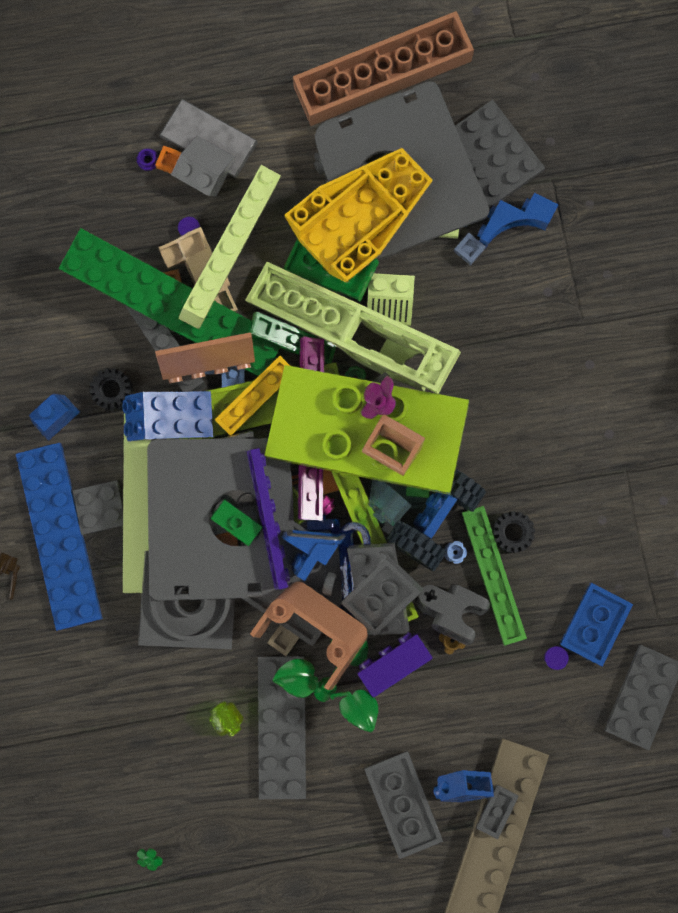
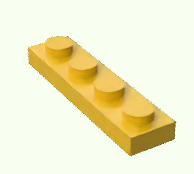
M281 356L215 419L230 436L279 390L284 366H290Z

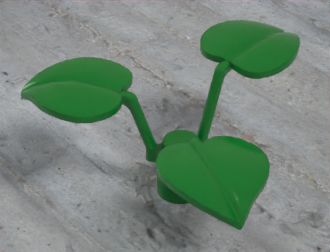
M367 640L350 665L359 666L365 661L368 654ZM291 660L280 667L273 677L272 681L295 697L305 698L313 692L316 699L322 702H326L330 698L334 700L337 697H344L339 702V709L343 717L361 730L373 732L378 716V703L375 697L373 698L365 690H356L353 694L349 691L335 693L337 684L333 690H327L324 686L331 676L324 677L319 682L318 677L313 676L314 666L307 660Z

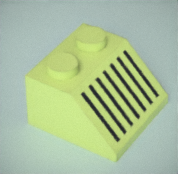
M374 273L368 286L367 308L406 326H411L415 276Z

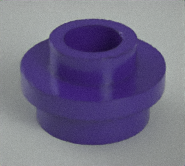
M152 149L141 150L137 155L138 166L145 171H151L156 168L155 164L158 160V154ZM146 158L152 159L150 163H145Z

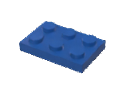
M589 583L559 645L603 667L633 604L593 583Z

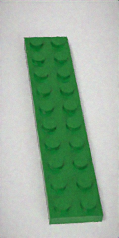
M80 228L59 267V270L195 343L245 334L249 331L251 320L214 301L200 329L178 319L184 304L193 290L192 288ZM252 336L255 362L250 363L251 367L245 368V370L259 376L272 364L280 347Z

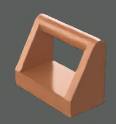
M384 414L374 428L362 452L404 476L422 449L425 438ZM379 435L410 452L404 465L372 447Z

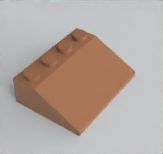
M251 332L155 351L163 380L168 379L169 384L183 381L182 376L191 375L192 379L205 377L206 371L214 370L215 374L228 372L227 367L237 366V370L250 368V363L255 362Z

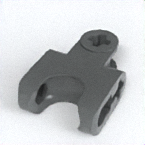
M454 584L450 585L447 592L434 585L422 587L423 590L417 599V607L422 613L434 618L431 625L432 628L462 644H472L475 640V631L463 622L462 615L467 612L478 615L485 614L490 607L489 601L470 590ZM428 597L432 598L430 602L426 601Z

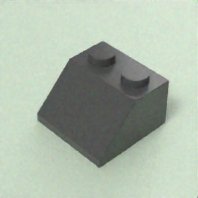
M196 136L180 154L171 175L208 196L217 197L236 157L205 139Z

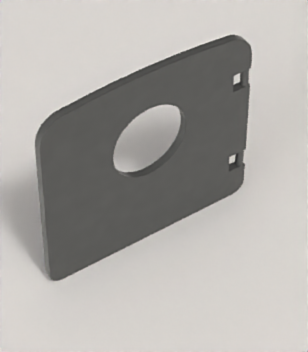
M428 81L402 93L399 92L350 111L340 117L327 120L320 124L316 130L315 142L328 182L362 167L363 163L375 154L392 153L400 148H403L433 180L382 253L376 257L378 260L481 221L489 214L488 203L440 89L435 82ZM412 94L416 95L417 100L405 103V97ZM351 118L353 124L341 129L339 123Z
M268 438L156 439L149 443L147 447L149 593L154 600L279 596L286 589H274L263 530H261L249 546H230L221 542L213 534L209 523L210 509L215 500L222 494L232 490H240L250 493L256 498L246 451L260 448V453L265 455ZM265 457L266 466L264 467L265 476H269L271 489L268 492L270 499L274 500L276 512L273 513L274 521L278 522L280 527L278 540L279 545H283L285 551V558L282 560L284 568H287L289 571L290 581L287 582L289 586L292 577L293 545L281 536L287 530H294L291 468L288 462ZM261 583V591L248 592V584ZM174 586H188V594H175Z

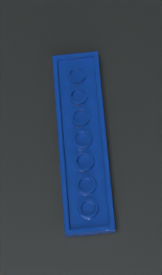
M56 443L17 453L16 458L56 631L103 619L84 537L80 531L62 444Z

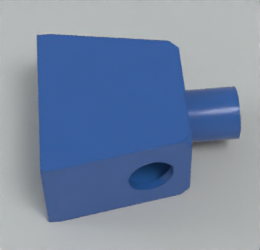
M52 394L29 417L33 425L49 441L77 416L80 411L65 395Z
M462 770L439 776L437 779L438 785L434 787V795L441 802H467L494 797L491 772ZM467 783L472 785V789H467Z

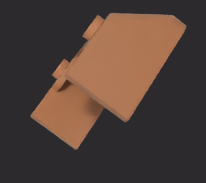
M294 582L270 604L250 635L261 638L272 621L285 623L296 613L333 639L327 648V657L331 663L337 666V669L324 686L327 690H333L367 640V628L305 583Z

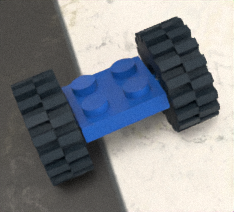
M456 469L451 495L438 492L432 494L426 501L427 507L423 513H419L414 519V527L412 528L410 525L398 520L386 541L395 543L396 549L434 572L447 552L431 540L455 503L466 510L474 512L486 493L485 489L474 482L472 478Z

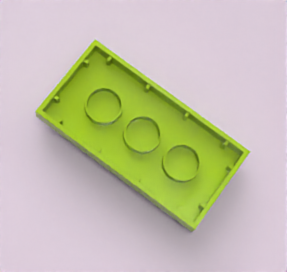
M288 365L284 366L265 457L451 495L469 400L404 387H393L391 395L395 399L396 404L392 413L386 416L425 438L422 449L405 475L402 476L362 452L374 428L383 416L377 415L373 419H367L361 414L362 409L367 403L364 400V391L372 381ZM381 435L378 436L372 445L373 448L404 465L410 455L409 451Z

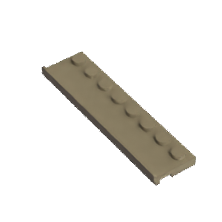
M505 738L501 739L491 769L493 790L495 785L498 784L519 797L498 840L476 829V825L489 798L481 800L444 913H498L547 764L548 754Z

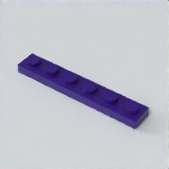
M260 448L249 450L246 452L274 589L288 588L287 582L290 581L288 569L284 568L282 559L285 558V551L283 545H279L280 527L278 522L274 521L273 513L276 512L274 500L270 499L268 492L271 489L269 476H265L264 472L266 459L264 453H260Z

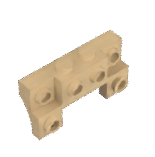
M201 227L159 247L167 269L185 263L194 286L212 255ZM227 278L215 301L237 312L238 309L228 289L230 283Z

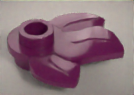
M386 376L380 385L372 382L365 388L364 400L367 403L361 411L363 417L373 419L377 415H389L394 410L396 401L391 395L394 383L389 376Z

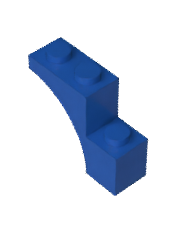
M534 193L531 199L527 198L521 210L500 200L497 207L493 205L487 216L490 218L487 226L483 224L477 235L480 237L479 241L487 248L488 244L498 234L517 226H532L546 230L558 204Z

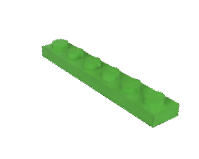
M484 506L476 508L474 512L469 510L462 512L465 527L503 645L527 639Z

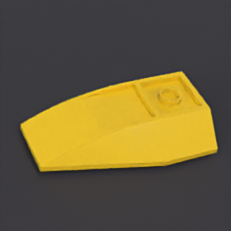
M400 148L319 186L287 212L285 218L299 242L330 275L347 283L382 253L433 180L403 148Z

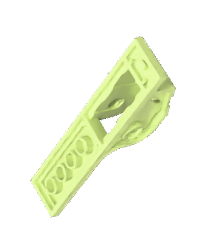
M266 262L245 300L265 312L334 344L352 359L380 374L386 372L391 379L421 391H425L427 388L439 394L461 353L459 349L269 262ZM361 322L374 333L387 339L379 353L372 349L368 350L351 340ZM423 354L424 358L417 370L405 365L406 361L413 356Z

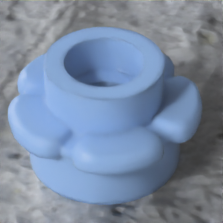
M459 541L448 543L445 547L447 552L445 555L446 560L452 561L454 564L461 563L467 555L466 548Z

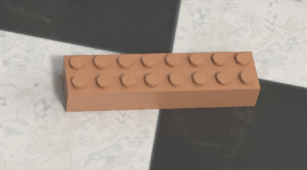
M455 11L293 76L294 89L310 126H313L472 61L474 49L459 15Z

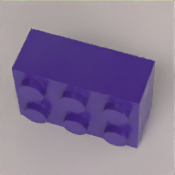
M409 632L397 639L399 644L393 648L390 645L386 646L378 652L380 655L373 661L371 658H368L359 665L360 670L357 671V674L373 698L433 659L416 633L413 635Z

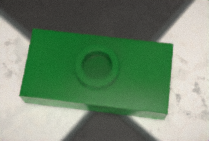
M226 500L222 501L210 518L247 546L252 543L262 529V526Z

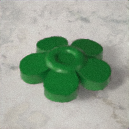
M151 848L147 852L144 849H139L137 852L138 864L142 867L147 865L150 871L157 870L158 866L162 865L163 859L156 856L157 852Z

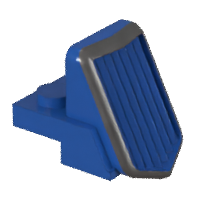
M292 529L283 532L281 536L284 540L303 551L301 554H296L291 565L293 566L292 571L304 581L317 561L326 566L338 544H341L345 538L343 534Z

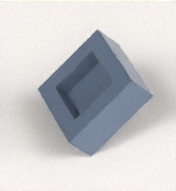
M468 233L454 249V252L471 266L485 250L486 246Z

